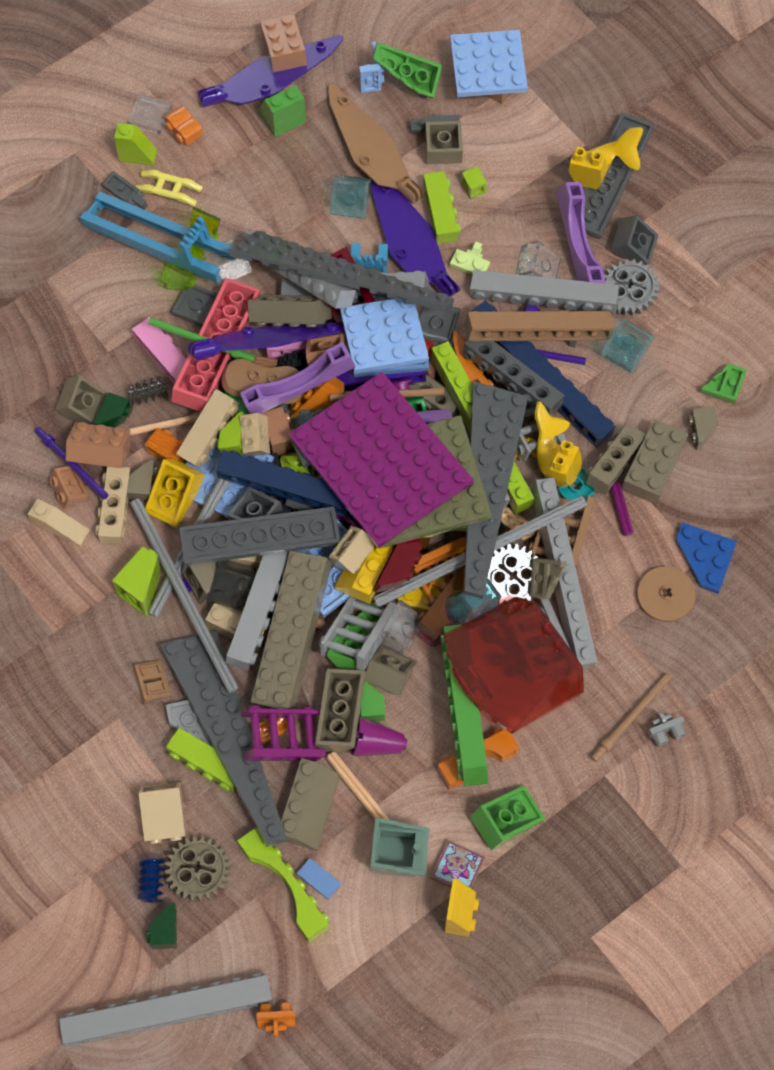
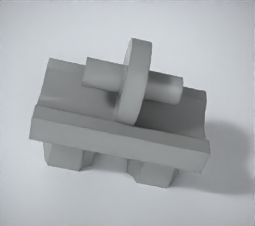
M661 711L658 712L657 719L652 721L655 727L650 728V733L647 734L649 740L653 739L656 745L660 747L668 743L666 733L671 732L675 740L683 738L685 736L683 727L685 721L683 717L672 720L671 714L664 716Z

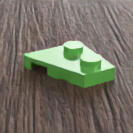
M728 364L721 373L713 377L712 381L702 387L701 393L735 404L747 369Z

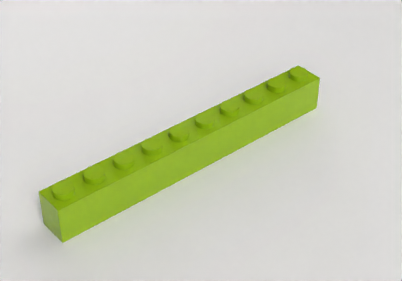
M449 341L431 349L430 359L455 402L469 431H471L472 383ZM514 461L507 493L513 512L518 514L531 508L535 498Z

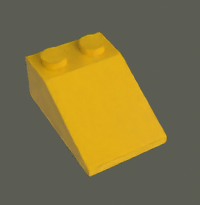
M174 458L163 459L145 510L149 515L173 527H178L198 494L205 473Z
M453 878L445 933L469 937L470 931L474 932L476 919H472L473 911H478L479 899L475 898L476 892Z

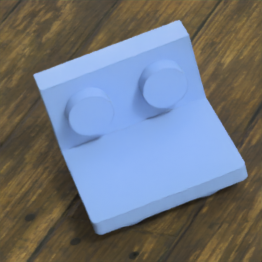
M376 41L372 42L373 65L359 66L361 93L381 90V83H384V68L373 60Z

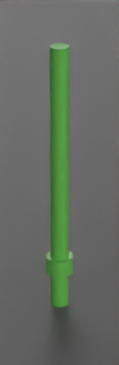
M152 317L148 322L149 325L195 342L208 339ZM242 349L223 351L231 354V357L236 359L242 358L254 362L256 357L253 354L242 351Z

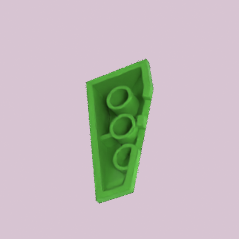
M377 42L373 55L375 62L416 93L432 99L435 97L442 68L441 64Z
M369 604V605H371V606H373V607H376V608H379V609H383L382 607H378V606H376V605ZM364 611L357 616L373 623L375 621L378 622L380 617ZM355 624L345 627V629L363 636L370 635L372 631ZM340 635L333 639L334 642L356 650L361 649L363 646L360 642ZM329 648L327 657L338 669L359 670L357 669L355 657Z

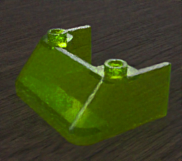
M194 206L188 228H193L194 222L197 223L196 219L201 217L205 221L210 237L218 240L220 235L217 232L221 219ZM192 245L190 248L193 257L204 261L208 253L207 250L196 245ZM164 263L159 286L165 289L188 291L189 288H194L197 274L171 263Z

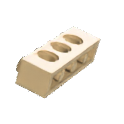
M107 466V472L103 473L104 490L109 496L105 500L100 497V501H103L102 507L98 509L100 525H96V536L99 537L100 543L123 545L129 503L127 495L129 475L132 474L130 467L115 468ZM120 486L117 490H112V487ZM117 503V506L109 507L110 504ZM111 520L115 521L112 525L107 524Z

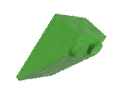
M524 785L481 805L470 816L491 851L508 843L545 820L544 815Z

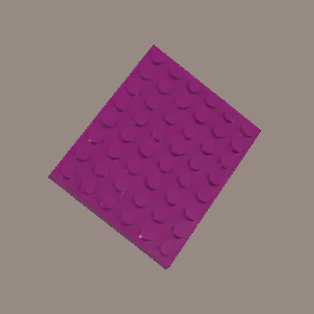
M383 372L288 434L292 442L378 548L474 484L473 478Z

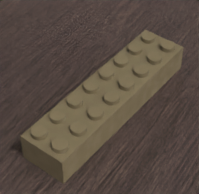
M295 551L289 552L251 698L253 705L265 709L296 708L332 563L328 558Z

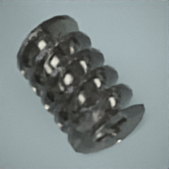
M160 375L157 376V382L151 377L149 384L146 380H143L142 386L139 382H136L135 388L132 384H128L127 391L132 407H134L135 401L140 406L142 399L147 404L148 397L153 402L156 395L160 399H162L163 393L169 397L165 382Z

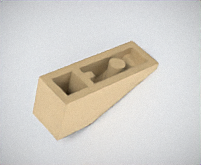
M39 499L36 500L28 513L31 524L80 547L90 533L88 528L56 507Z

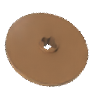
M658 567L650 570L643 576L638 586L637 597L641 608L647 615L658 621L673 622L682 619L691 611L695 603L696 591L691 579L681 570L673 567ZM669 591L670 595L664 597L663 593Z

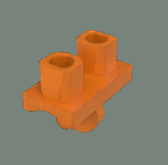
M269 718L259 723L261 745L271 741ZM277 718L278 737L288 733L287 719Z
M290 1002L281 1003L280 1011H272L270 1004H261L259 1012H256L258 1029L266 1028V1032L274 1031V1037H279V1031H287V1027H295V1012L292 1010Z

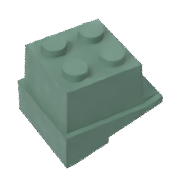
M375 818L371 871H374L376 874L415 877L417 875L425 877L429 828Z

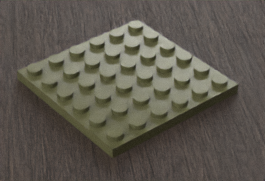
M461 415L427 425L473 478L474 484L380 548L492 519V513Z

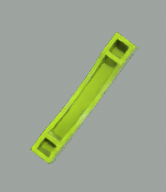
M256 828L237 840L238 846L250 862L260 864L272 870L287 884L296 903L297 927L308 943H311L329 930L328 922L330 920L324 911L320 913L316 908L318 903L312 895L308 896L305 893V885L299 878L296 880L292 875L294 870L288 862L284 864L280 858L282 854L276 846L266 847Z

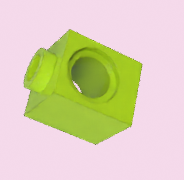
M479 167L469 168L462 172L461 182L470 199L487 192V182Z

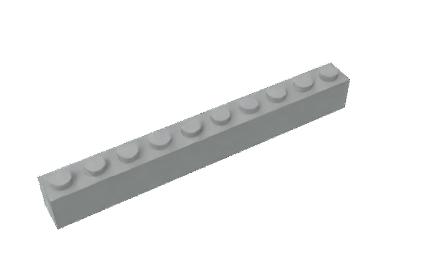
M555 478L540 479L533 483L531 492L535 498L534 506L537 517L561 506ZM562 518L541 528L540 532L547 559L567 561L554 592L564 635L578 665L577 671L590 669L598 661L565 521Z
M258 973L251 975V978L246 980L234 978L227 984L215 982L210 984L208 988L201 989L200 986L190 988L189 992L173 991L168 993V996L161 998L160 995H154L142 1002L130 1000L127 1002V1005L123 1006L111 1004L106 1006L104 1010L98 1011L97 1008L86 1010L85 1014H66L64 1018L59 1019L63 1045L67 1048L255 1008L261 1004H273L268 976Z

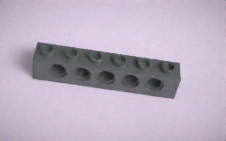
M467 340L464 343L463 354L468 360L476 363L482 371L489 373L495 381L502 383L509 391L528 396L527 404L536 409L537 402L540 401L550 416H552L563 405L565 397L563 393L496 342Z

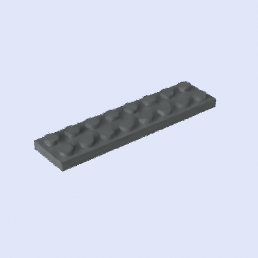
M622 113L607 143L617 141L630 128L641 127L643 128V133L637 146L640 158L655 125ZM618 156L614 157L602 184L597 190L584 188L586 234L601 239L634 171Z
M334 507L179 527L185 566L335 546L341 541Z

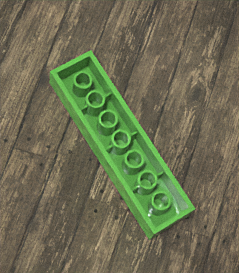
M468 625L444 626V634H441V646L459 780L463 779L464 787L488 784L487 761Z

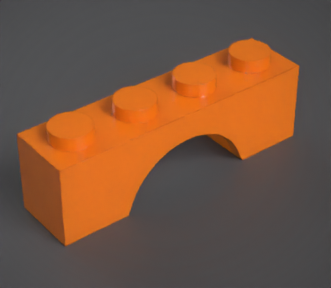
M508 727L504 730L502 728L497 729L487 739L483 737L486 756L493 757L502 763L519 754L520 747ZM456 755L451 758L447 756L441 759L437 770L447 788L451 790L462 784L463 779L459 780Z

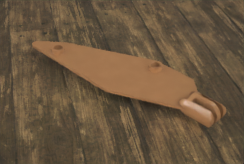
M330 84L328 86L330 107L353 162L377 185L397 189L412 204L423 198L426 193L410 178L393 138L335 84Z

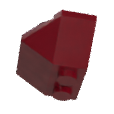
M419 538L396 545L373 589L374 592L377 593L400 587L405 580L410 581L414 573L411 569L414 564L418 565L422 557L419 554L422 549Z

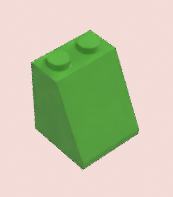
M296 85L265 99L258 109V112L275 137L306 123L305 99Z

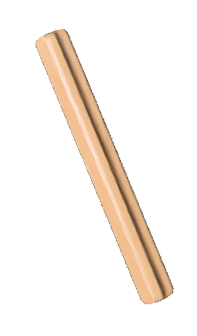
M331 752L326 759L373 818L390 820L338 754Z

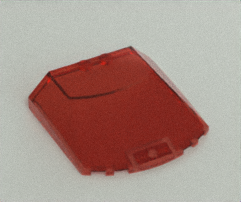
M514 597L444 635V643L447 644L448 649L446 652L447 658L451 659L454 667L452 672L465 694L480 711L484 710L492 717V722L495 724L499 722L507 728L506 731L512 734L578 698L584 692L583 666L537 602Z

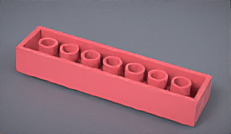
M225 278L199 335L214 339L218 335L240 331L247 327L249 324L248 300L260 296V289ZM220 351L214 357L196 360L189 354L172 389L171 402L202 412L215 389H219L223 370L233 359L231 354Z

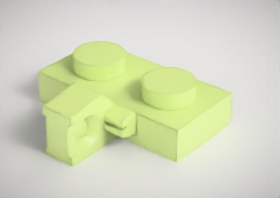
M475 242L472 250L468 249L467 252L457 249L450 262V267L473 275V270L488 271L490 261L482 259L483 255L480 253L483 244Z

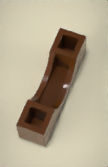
M465 566L452 571L449 575L452 579L449 583L445 581L440 587L439 591L441 594L437 598L434 595L428 603L430 609L427 612L423 610L417 618L419 623L416 628L433 641L439 637L444 630V626H447L450 622L445 613L446 600L453 596L468 597V595L463 594Z

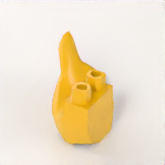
M630 128L617 141L588 151L582 147L574 149L569 165V173L573 181L582 182L583 187L597 190L602 184L615 156H618L631 169L639 170L640 159L637 146L642 136L643 128Z
M538 401L535 409V420L539 430L537 444L538 465L546 479L555 478L556 486H571L582 467L580 449L574 446L572 442L563 440L561 445L553 440L555 436L568 429L570 422L559 417L550 416L544 405Z

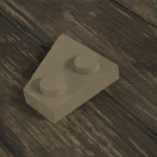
M533 558L530 597L550 599L567 561Z

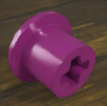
M402 378L391 382L398 390H410L408 382L412 379Z

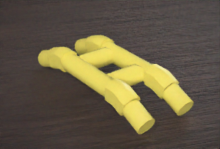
M158 170L141 171V177L158 179L155 187L150 184L135 186L141 192L175 199L192 207H195L197 201L184 193H180L181 186L183 185L199 193L203 187L191 179L173 176ZM165 181L175 183L172 191L162 189Z

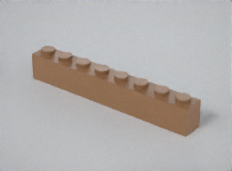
M474 311L467 313L464 323L468 341L610 340L615 329L610 311Z

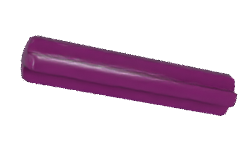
M614 483L611 487V493L621 530L624 536H630L633 534V528L621 484Z

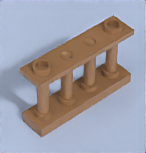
M588 496L586 502L587 506L579 510L580 513H583L582 519L575 520L564 517L565 525L575 527V530H578L577 536H568L570 546L574 547L572 555L575 568L577 567L596 499ZM559 497L561 506L571 501ZM540 529L538 530L535 543L531 542L530 544L531 556L536 555V553L546 556L544 547L539 546L542 537Z

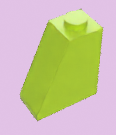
M118 123L114 138L119 161L154 166L157 155L156 147L136 125Z

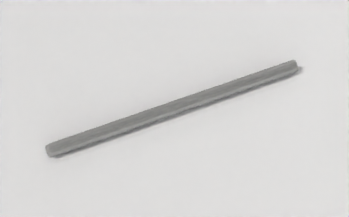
M218 479L194 525L209 522L230 481ZM182 548L174 561L179 575L184 567ZM168 575L148 610V613L154 617H158L173 589Z
M580 496L498 536L494 551L586 507V500L583 496ZM465 553L411 578L410 581H405L400 587L389 589L374 596L376 605L380 607L465 566Z
M140 499L133 500L131 506L229 693L237 691L238 686Z

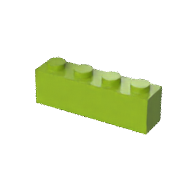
M445 171L423 174L424 190L437 243L458 241V234L461 233V228L455 219L457 218L456 207L453 208L452 206L454 197L452 192L449 193V177L446 178Z
M179 727L166 746L169 753L168 756L174 761L178 762L180 760L184 762L185 767L193 772L195 770L202 773L201 776L207 781L212 782L213 780L217 782L222 790L226 792L230 790L235 793L237 789L233 782H231L228 772L219 760L214 748Z

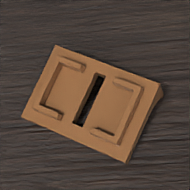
M161 660L134 665L133 671L143 705L153 700L171 697ZM159 678L161 679V681H155V682H150V683H145V684H144V681H149V680H154V679H159Z

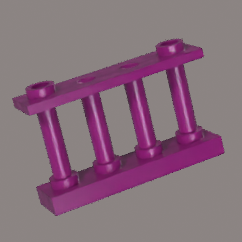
M249 706L246 711L241 713V717H251L253 739L251 750L244 753L245 761H300L301 758L318 761L326 757L325 749H317L314 742L312 718L320 715V710H313V707H303L301 709H260V706ZM259 718H269L271 747L264 748L261 745ZM277 718L287 719L289 747L287 749L279 745ZM295 718H304L307 742L305 749H300L297 746Z

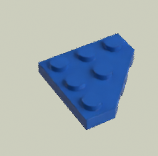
M682 522L675 542L681 548L685 556L684 558L690 570L696 576L700 588L719 594L737 541Z

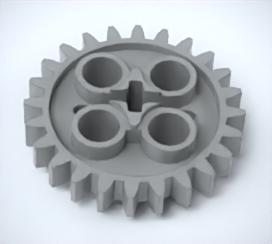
M626 259L625 264L618 261V266L612 264V270H606L607 275H604L605 284L619 285V293L624 294L618 297V314L621 311H624L625 316L630 311L633 316L635 311L642 314V308L648 311V304L653 306L654 300L658 299L657 294L660 292V288H658L660 281H657L658 275H654V269L649 270V264L643 267L642 261L636 264L635 259H633L632 263H629L628 259ZM623 276L626 277V279L621 280L619 279V277ZM637 279H644V281L638 282ZM635 295H641L642 297H641V298H635L634 296H635Z

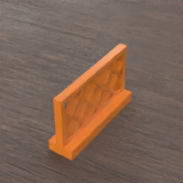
M466 536L423 555L418 565L414 564L411 569L414 571L415 576L420 575V572L423 570L432 569L431 566L436 567L440 562L444 563L449 558L453 559L457 554L465 553ZM449 573L444 575V582H447L448 578L452 579ZM433 581L428 583V587L427 585L422 586L429 602L433 598L430 592L431 586L437 588L442 586Z

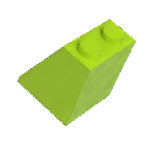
M142 546L112 582L116 594L147 617L158 585L161 568L157 553L150 548L147 550Z

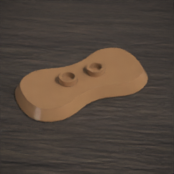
M236 359L225 366L222 373V386L230 395L242 397L240 392L256 384L276 382L295 375L300 371L291 366L268 368L245 359ZM303 393L282 404H292L297 402L298 400H300Z

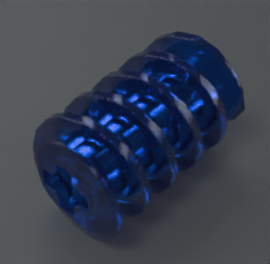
M149 858L139 862V867L142 869L138 873L142 877L138 878V883L141 884L137 887V890L140 892L137 895L138 900L152 904L163 902V900L157 899V896L163 895V892L158 891V888L164 887V884L159 883L158 880L164 879V876L159 874V872L165 871V868L159 866V864L165 863L164 859Z

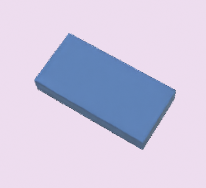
M310 858L297 873L298 877L327 900L341 886V882Z

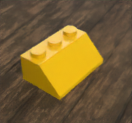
M375 545L372 552L364 559L361 567L354 574L342 571L334 589L370 604L376 593L373 589L394 551V546L391 545L378 549Z

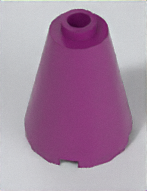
M359 717L355 748L351 749L352 756L401 754L402 750H406L407 738L404 737L403 733L364 717Z

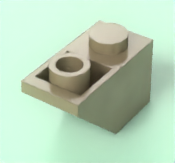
M715 406L693 408L691 416H688L689 427H692L693 430L691 440L695 444L696 450H700L716 431L718 420Z
M150 459L129 475L127 488L129 501L138 498L140 501L148 502L154 486V479L158 475V467L155 466L154 460Z

